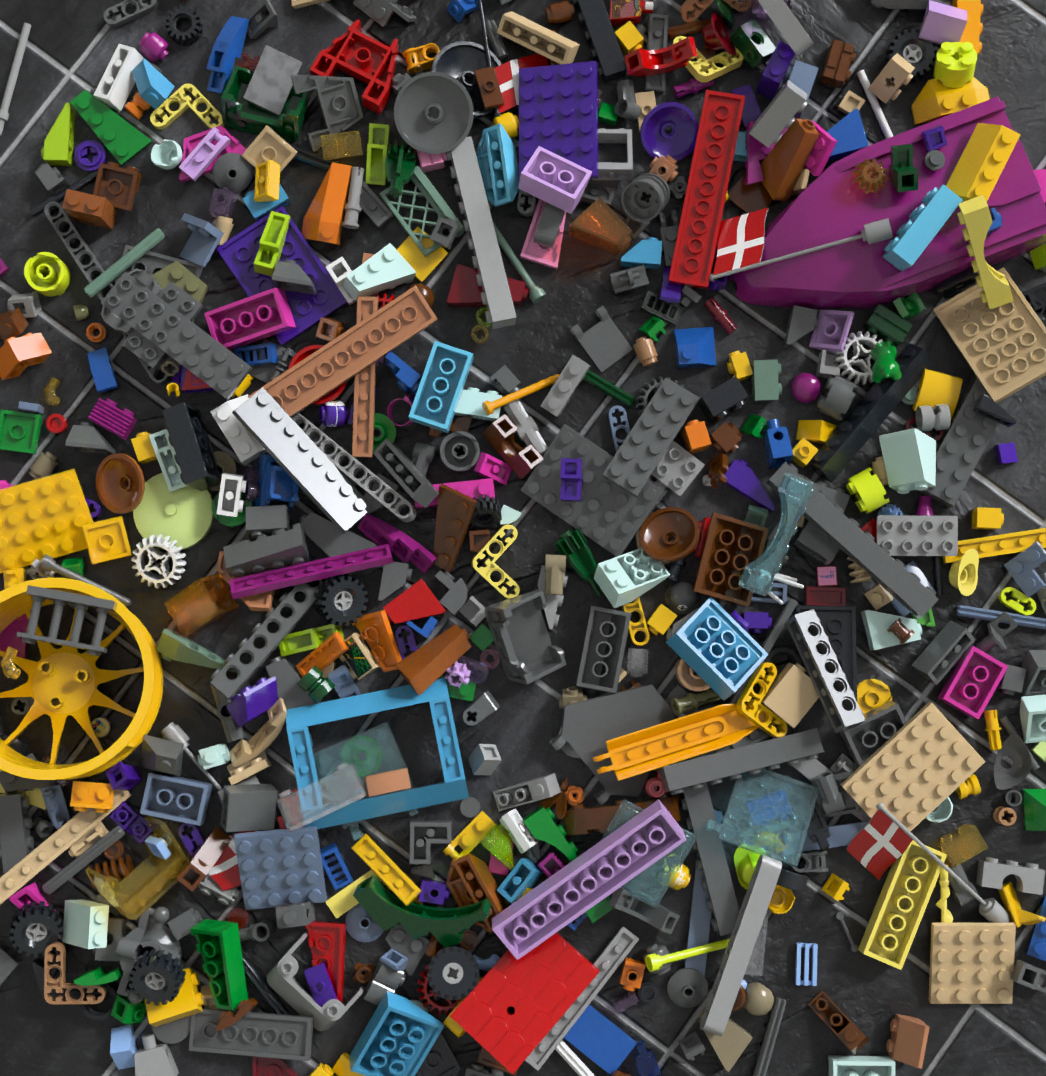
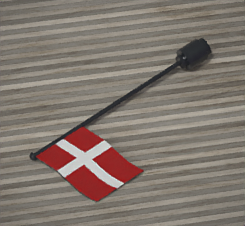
M478 0L488 67H492L482 0ZM536 53L508 61L494 68L504 101L503 106L494 108V117H499L501 113L519 106V69L549 66L547 57Z

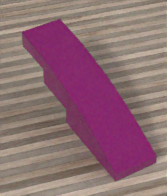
M368 513L364 515L357 527L377 546L389 544L390 550L404 563L411 561L424 574L437 559L426 548L404 532Z

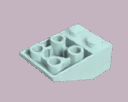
M642 548L599 563L594 579L612 606L617 608L632 602L668 578L670 574L661 561L652 559Z

